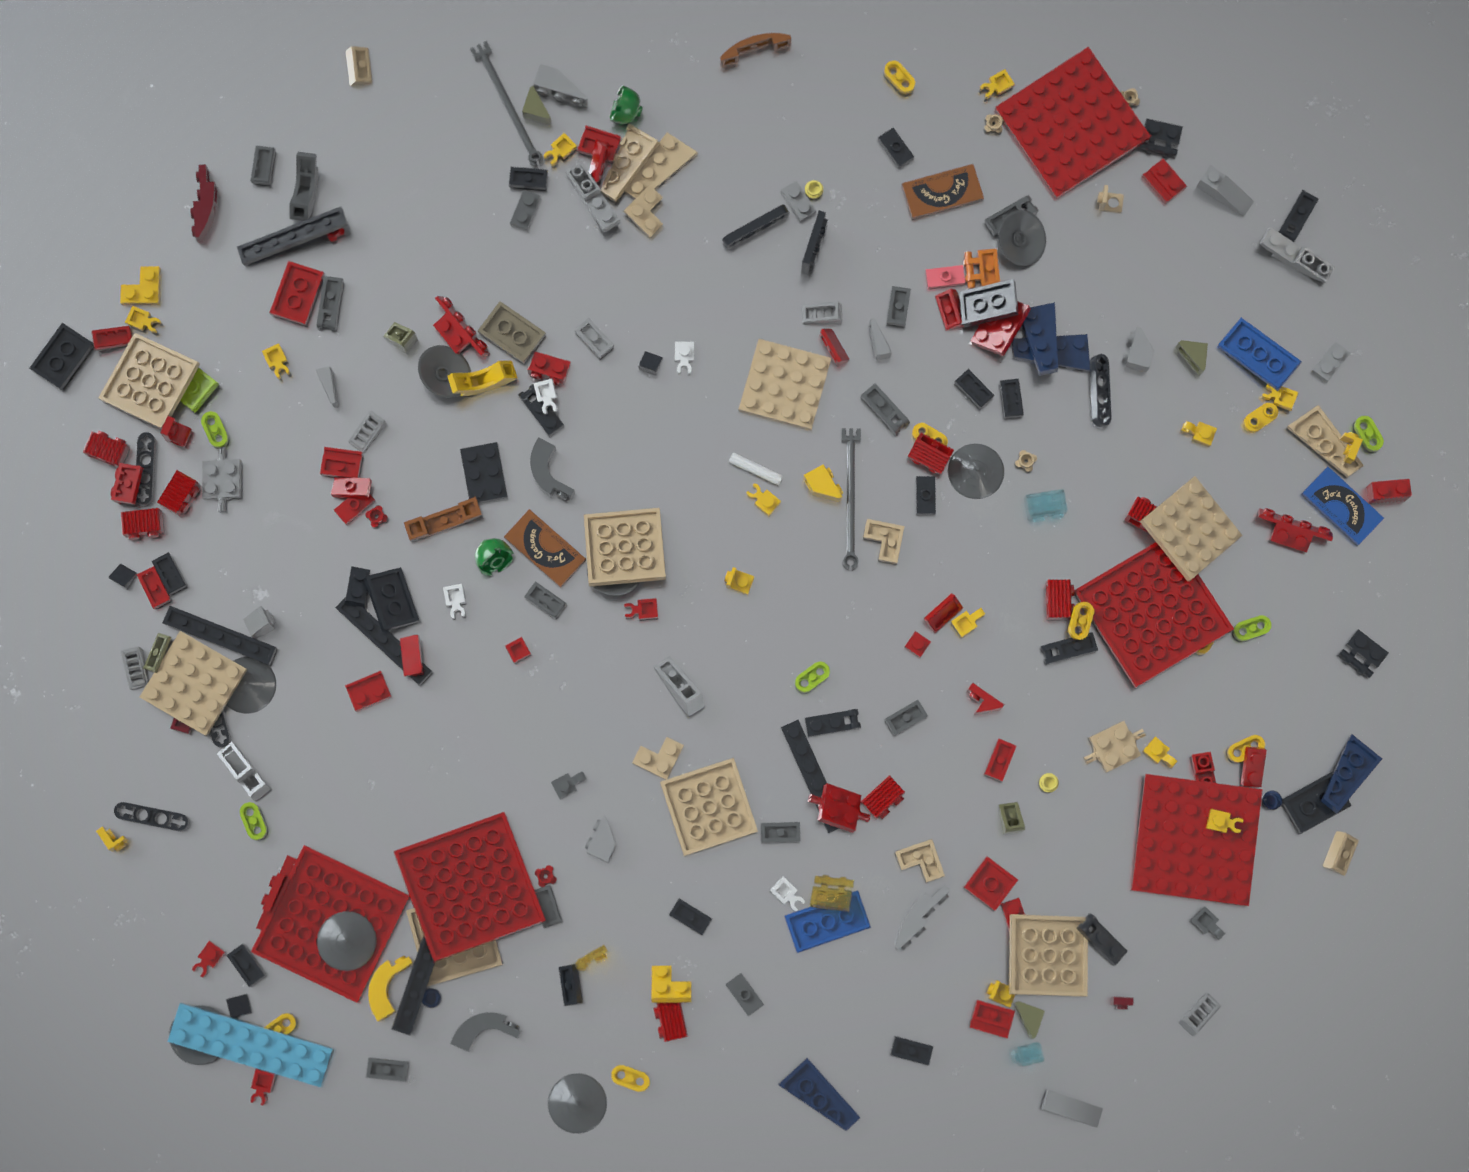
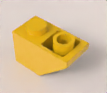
M822 464L803 475V480L812 495L835 502L842 501L843 491L840 485H835L832 480L834 475L829 467L826 468Z

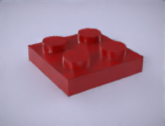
M986 856L963 888L993 911H996L1018 879Z

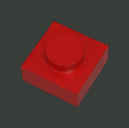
M915 631L904 648L921 658L931 641Z
M522 637L505 645L514 664L531 655Z

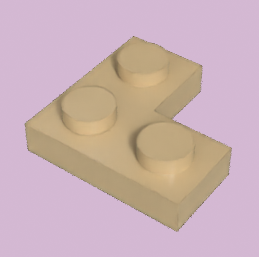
M651 185L623 211L649 238L663 225L651 212L663 197Z
M867 519L863 539L882 542L878 561L897 564L904 526Z
M666 737L658 754L640 746L632 764L667 780L684 745Z
M932 839L895 851L900 869L904 870L920 864L926 883L945 876Z

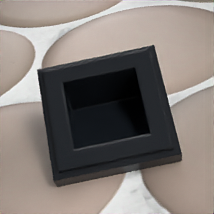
M645 351L638 368L657 375L663 357Z
M120 563L108 578L128 589L137 573Z
M247 994L226 999L231 1018L252 1013Z

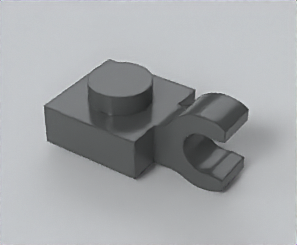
M580 772L573 777H570L569 773L553 780L551 784L561 800L576 792L575 785L585 781L587 778L584 772Z
M1205 906L1191 920L1204 934L1210 931L1218 940L1226 934L1216 925L1219 919Z

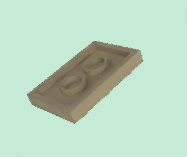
M499 301L478 329V333L523 364H525L546 335V332L501 301Z

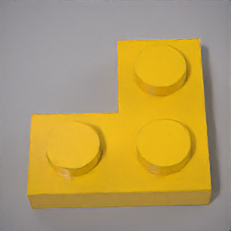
M140 266V285H121L120 303L122 305H159L161 268L159 266Z
M652 966V1003L691 1002V981L672 982L671 966Z

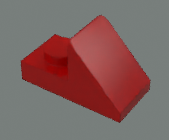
M974 683L967 690L970 693L968 696L976 702L979 700L982 702L974 715L999 711L1005 705Z

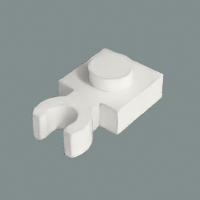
M675 342V362H680L677 366L678 375H681L683 367L688 369V375L691 374V365L688 362H694V342Z
M553 379L534 383L538 402H544L542 406L543 413L548 414L547 408L549 406H552L554 412H557L558 407L552 400L558 398Z
M457 584L443 587L446 606H452L450 611L452 619H455L454 614L456 611H461L462 617H465V611L460 605L466 603L463 585Z
M784 876L770 889L783 904L789 901L790 907L794 911L798 910L794 906L795 901L800 900L803 904L805 903L802 897L794 895L798 890Z

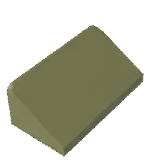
M161 633L157 634L143 669L157 673L171 636Z

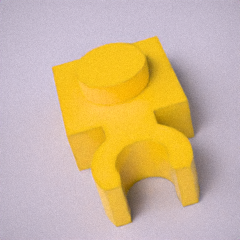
M1006 69L991 76L989 78L990 84H982L979 90L988 89L989 93L985 94V99H988L992 96L993 92L996 91L1000 95L1014 87L1015 83Z
M563 133L551 144L553 150L544 153V159L546 160L549 156H552L554 159L550 162V165L554 166L557 164L559 157L563 160L566 159L577 148V145Z
M132 306L125 320V323L141 331L148 327L152 333L158 332L155 328H152V325L154 323L161 324L162 322L155 317L150 319V312Z
M279 343L262 351L269 368H275V375L278 379H281L279 375L281 370H285L287 375H290L288 367L283 365V363L288 361Z
M1267 384L1266 390L1271 391V394L1263 393L1262 398L1264 400L1273 399L1274 405L1292 411L1299 392L1283 386L1279 391H1276Z
M754 483L753 487L757 492L752 494L747 491L746 494L749 498L756 499L757 501L754 505L769 517L779 506L781 500L767 489L762 493L760 486Z
M1210 809L1206 828L1225 833L1227 828H1230L1233 832L1240 833L1241 830L1236 829L1234 824L1235 822H1243V819L1234 818L1231 820V813Z

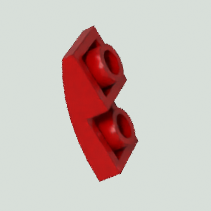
M1211 752L1191 755L1195 780L1216 783Z

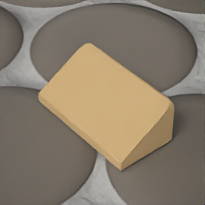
M351 46L346 50L349 84L352 86L371 84L372 77L368 48Z
M1336 831L1323 867L1345 876L1359 840L1345 832Z

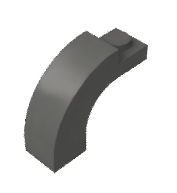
M298 152L296 155V183L289 203V219L304 221L311 216L318 181L317 154Z
M538 437L530 457L531 471L536 484L543 493L551 498L554 492H557L556 495L564 500L567 498L572 500L575 490L555 480L549 473V463L556 452L555 445Z
M493 1012L480 1013L470 1017L459 1026L450 1044L470 1052L477 1036L485 1030L497 1029L518 1039L522 1031L518 1030L519 1025L510 1021L504 1024L507 1018L506 1015Z

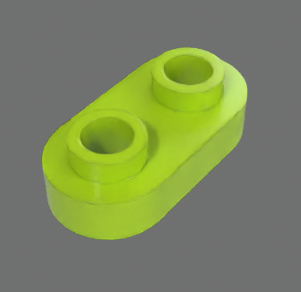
M213 411L206 412L201 418V424L210 444L215 448L225 447L229 437L221 418ZM210 420H215L213 425H209ZM221 436L222 440L217 442V437Z
M1360 416L1354 423V430L1359 438L1363 439V446L1369 452L1380 450L1384 444V439L1373 419L1369 416ZM1360 424H1365L1366 429H1362ZM1370 440L1375 442V446L1370 444Z
M1264 615L1241 621L1234 626L1233 635L1238 641H1247L1265 635L1271 629V621ZM1262 623L1263 629H1259L1257 624ZM1244 629L1245 635H1241L1239 630Z
M821 661L814 663L796 677V689L802 693H808L829 677V666ZM822 669L824 673L823 675H818L816 671ZM803 680H806L808 682V686L803 687L801 685V682Z
M252 802L243 804L239 813L248 836L254 840L263 839L267 834V826L259 807ZM253 809L254 814L252 816H248L247 814L248 810ZM256 827L261 828V832L259 834H255Z

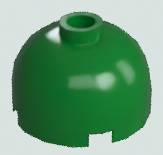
M622 85L617 92L619 96L613 102L610 121L619 124H629L636 116L639 117L641 115L643 107L640 106L639 95L633 89Z
M486 539L476 549L475 563L483 575L491 576L493 575L491 572L498 570V573H500L511 564L514 552L501 539Z

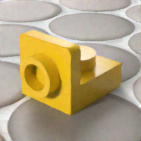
M1345 432L1340 439L1348 443L1343 452V455H1346L1344 462L1351 464L1356 458L1363 439L1353 432Z
M733 567L731 571H727L725 576L726 588L748 595L754 576L738 571Z
M102 826L96 830L108 850L112 852L120 851L126 846L125 843L129 841L125 836L115 841L116 836L110 828L107 830Z
M995 980L994 984L990 983L986 992L989 994V1000L1011 1008L1016 995L1009 994V986L998 980Z

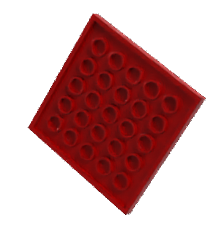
M1089 46L995 107L996 112L1002 117L1003 122L1056 199L1151 137Z
M1157 542L1074 590V594L1079 602H1088L1093 606L1094 615L1092 622L1135 689L1234 630L1199 574L1190 581H1187Z
M1145 774L1131 890L1249 906L1263 789ZM1210 809L1231 813V820L1234 818L1243 819V822H1235L1234 827L1240 829L1241 832L1235 833L1230 828H1227L1225 833L1206 828Z
M505 812L393 852L434 962L546 921Z
M304 845L251 953L358 1003L409 900V895ZM345 911L355 912L367 918L376 933L374 954L365 965L351 971L337 970L329 966L322 959L317 947V937L323 923L332 915Z

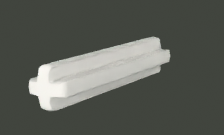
M732 453L729 459L731 464L776 485H779L782 481V475L736 453Z

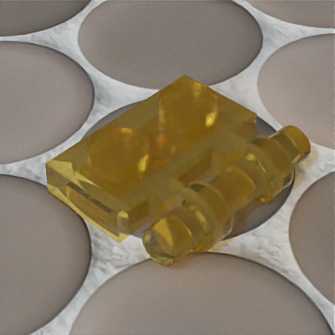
M829 875L815 876L814 882L821 884V887L813 886L810 906L850 911L852 890L845 889L846 887L853 888L854 880L847 879V877L832 878ZM829 885L839 886L838 889L828 888Z
M602 945L578 959L575 964L576 968L580 971H585L588 968V964L594 961L598 964L607 959L606 955L609 954L607 947Z

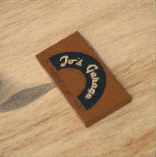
M974 164L902 183V189L912 220L984 200Z
M530 509L504 536L511 545L560 588L586 561L584 556Z

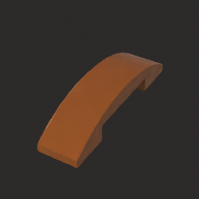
M764 33L743 39L723 53L720 57V66L725 67L739 62V54L764 46L772 45L774 51L791 46V35Z
M474 497L462 501L454 507L406 521L404 525L409 540L412 541L455 528L482 516L477 498Z

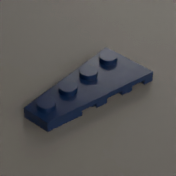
M1054 302L1030 307L1031 310L1022 324L1039 376L1058 372Z
M1088 334L1057 336L1058 366L1090 373ZM1014 338L1012 341L1013 359L1034 362L1027 338Z
M1351 734L1321 802L1337 814L1380 763L1382 758Z
M808 1058L778 1084L845 1131L861 1118Z

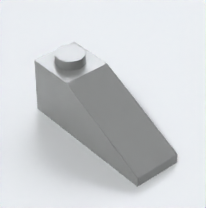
M1211 165L1197 185V188L1243 217L1254 202L1227 175Z
M671 657L654 666V669L678 705L688 716L705 707L702 693Z

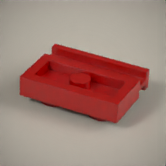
M586 125L577 152L592 157L596 140L609 142L606 161L613 163L621 136Z
M1164 158L1142 174V178L1165 204L1187 188L1184 181Z
M324 447L320 474L339 478H359L363 453L360 451Z
M382 671L345 685L356 712L392 697Z
M976 1000L969 1028L1008 1039L1015 1011Z

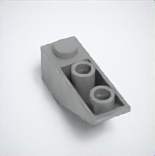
M542 64L539 65L533 83L539 95H551L559 101L567 100L576 106H588L587 97L558 69Z

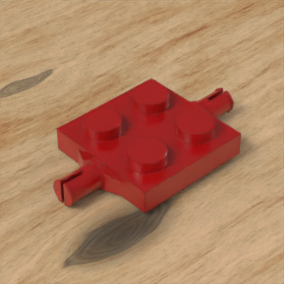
M829 783L824 785L821 797L810 794L808 802L818 805V821L852 833L856 831L858 819L869 822V817H871L870 814L860 811L862 795Z

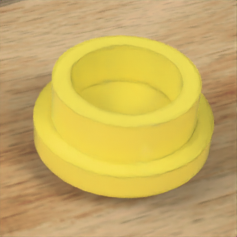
M817 180L809 181L805 186L806 195L811 199L819 198L823 194V185Z
M1046 773L1041 776L1039 786L1044 792L1051 793L1058 788L1059 781L1054 774Z

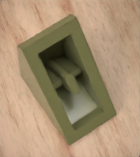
M531 86L523 106V118L549 125L551 124V117L534 86Z
M396 322L392 324L383 336L406 354L418 340L413 330Z
M1184 340L1178 342L1175 348L1200 376L1206 369L1208 343Z
M1018 802L999 804L1003 835L1023 832L1025 825Z
M1020 1001L1014 1002L1013 1004L1030 1039L1036 1038L1045 1010Z

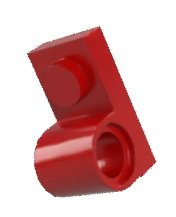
M167 416L160 433L165 441L185 447L192 429L178 423L175 418Z

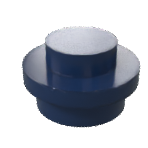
M1268 791L1264 794L1263 804L1270 810H1276L1282 805V797L1277 791Z
M434 988L426 989L422 1000L423 1005L428 1008L438 1006L441 1001L439 991Z

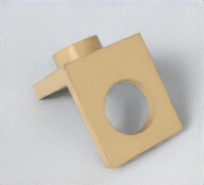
M1104 185L1102 192L1098 193L1097 203H1100L1099 210L1122 213L1124 195L1108 193V185ZM1116 198L1119 201V205L1115 208L1110 207L1108 200Z

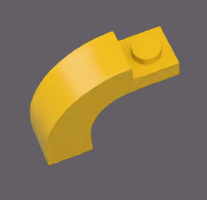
M498 361L479 371L451 373L447 377L453 394L460 393L461 396H469L504 386L517 379V374L512 361Z
M404 955L394 961L396 963L394 966L390 960L385 961L376 970L371 979L368 998L370 1008L378 1022L397 1012L389 998V985L397 974L414 964L410 956L406 958Z

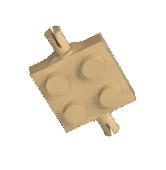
M1121 721L1089 737L1094 753L1083 757L1084 760H1087L1085 761L1088 765L1098 760L1105 772H1109L1141 756L1136 740L1146 736L1145 733H1142L1144 730L1141 729L1132 734L1125 721Z

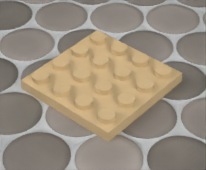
M134 333L98 399L162 429L167 416L171 417L200 363Z
M758 339L739 411L812 430L831 358Z
M1196 476L1187 481L1140 521L1187 581L1193 579L1243 536Z
M660 508L584 515L589 587L666 580Z
M180 631L162 659L157 673L154 672L140 698L207 736L247 669Z
M734 758L660 782L684 856L758 832Z
M413 908L406 910L418 952L423 932ZM497 941L488 942L435 962L427 987L503 965Z
M1010 915L1009 994L1088 996V940L1077 930L1080 923L1083 924L1086 920L1085 917Z

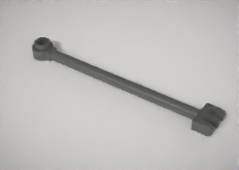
M483 42L486 48L484 50L480 44L476 45L479 50L478 53H476L474 47L470 48L475 61L481 59L529 153L528 160L530 165L538 167L537 161L532 159L534 155H538V162L541 166L543 155L534 148L488 55L492 54L488 42Z
M842 428L841 442H847V555L843 559V565L846 569H849L850 565L847 564V561L853 560L854 564L851 566L853 570L858 565V557L855 555V442H861V428H857V436H853V428H849V436H846V428Z

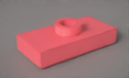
M963 265L925 270L928 289L965 285Z

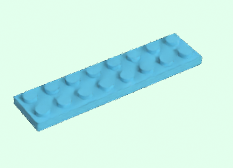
M184 1003L179 1004L168 1038L170 1043L317 1087L322 1085L333 1050L331 1047Z

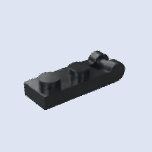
M1302 190L1278 232L1292 242H1295L1319 198ZM1288 226L1295 229L1293 233L1286 230Z
M534 384L530 385L527 391H522L518 394L521 401L548 437L564 427V424L550 406L547 408L548 414L543 413L542 406L544 402H538ZM534 395L536 400L530 402L528 398Z
M1090 632L1084 639L1075 640L1068 638L1041 646V650L1045 653V664L1050 665L1097 652L1098 647L1093 632ZM1057 648L1058 655L1053 656L1052 650Z
M858 709L806 717L805 724L808 737L860 729L861 723L858 722L857 717L859 715ZM850 717L851 724L845 725L844 718Z
M1089 913L1085 917L1084 923L1078 925L1077 930L1113 966H1116L1128 951L1093 914ZM1091 926L1094 928L1092 932L1089 930Z

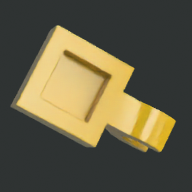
M1186 421L1181 431L1193 435L1192 441L1208 447L1211 446L1217 428L1200 421L1197 426Z
M979 608L969 615L966 610L952 620L951 624L962 638L978 627L975 621L985 616V612L982 608Z
M1156 736L1142 751L1156 764L1161 760L1171 769L1178 762L1167 754L1170 748Z

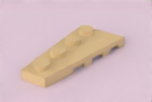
M631 124L627 126L626 135L621 140L620 149L615 154L614 163L611 169H609L600 189L603 195L615 202L619 200L660 144L658 140Z
M666 132L658 147L624 191L625 194L635 200L649 185L656 190L659 185L667 181L678 169L685 166L691 158L693 159L698 155V152Z
M1319 405L1287 426L1292 433L1347 478L1364 466L1357 456L1351 464L1344 462L1346 455H1343L1347 443L1340 440L1341 434Z

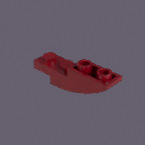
M206 164L198 165L199 171H196V180L200 185V189H197L198 201H193V208H190L191 218L194 219V226L191 227L192 236L196 238L198 243L204 241L212 226L218 201V187L214 181L210 182V173Z

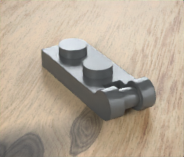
M1029 195L985 219L984 222L994 237L999 234L1000 225L1009 213L1022 210V206H1025L1026 211L1034 215L1039 211L1036 206H1033Z
M324 276L317 328L337 329L343 278ZM325 315H331V319L324 320Z
M876 383L861 395V398L889 427L894 435H897L903 426L906 427L910 424L908 418ZM895 416L899 419L896 423L892 421Z

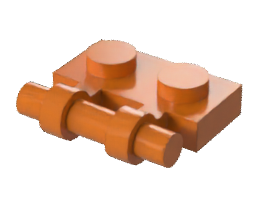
M997 249L978 250L977 258H972V252L970 251L964 253L965 259L963 262L967 273L965 281L968 283V289L976 288V281H980L981 286L1000 282ZM974 265H979L980 274H974Z

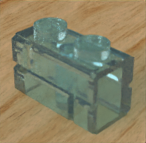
M1064 489L1027 494L1024 497L1028 520L1033 519V522H1040L1045 520L1044 517L1052 516V519L1063 518V515L1068 510Z
M1039 1042L1014 1047V1052H1011L1013 1064H1017L1019 1067L1044 1062V1055Z

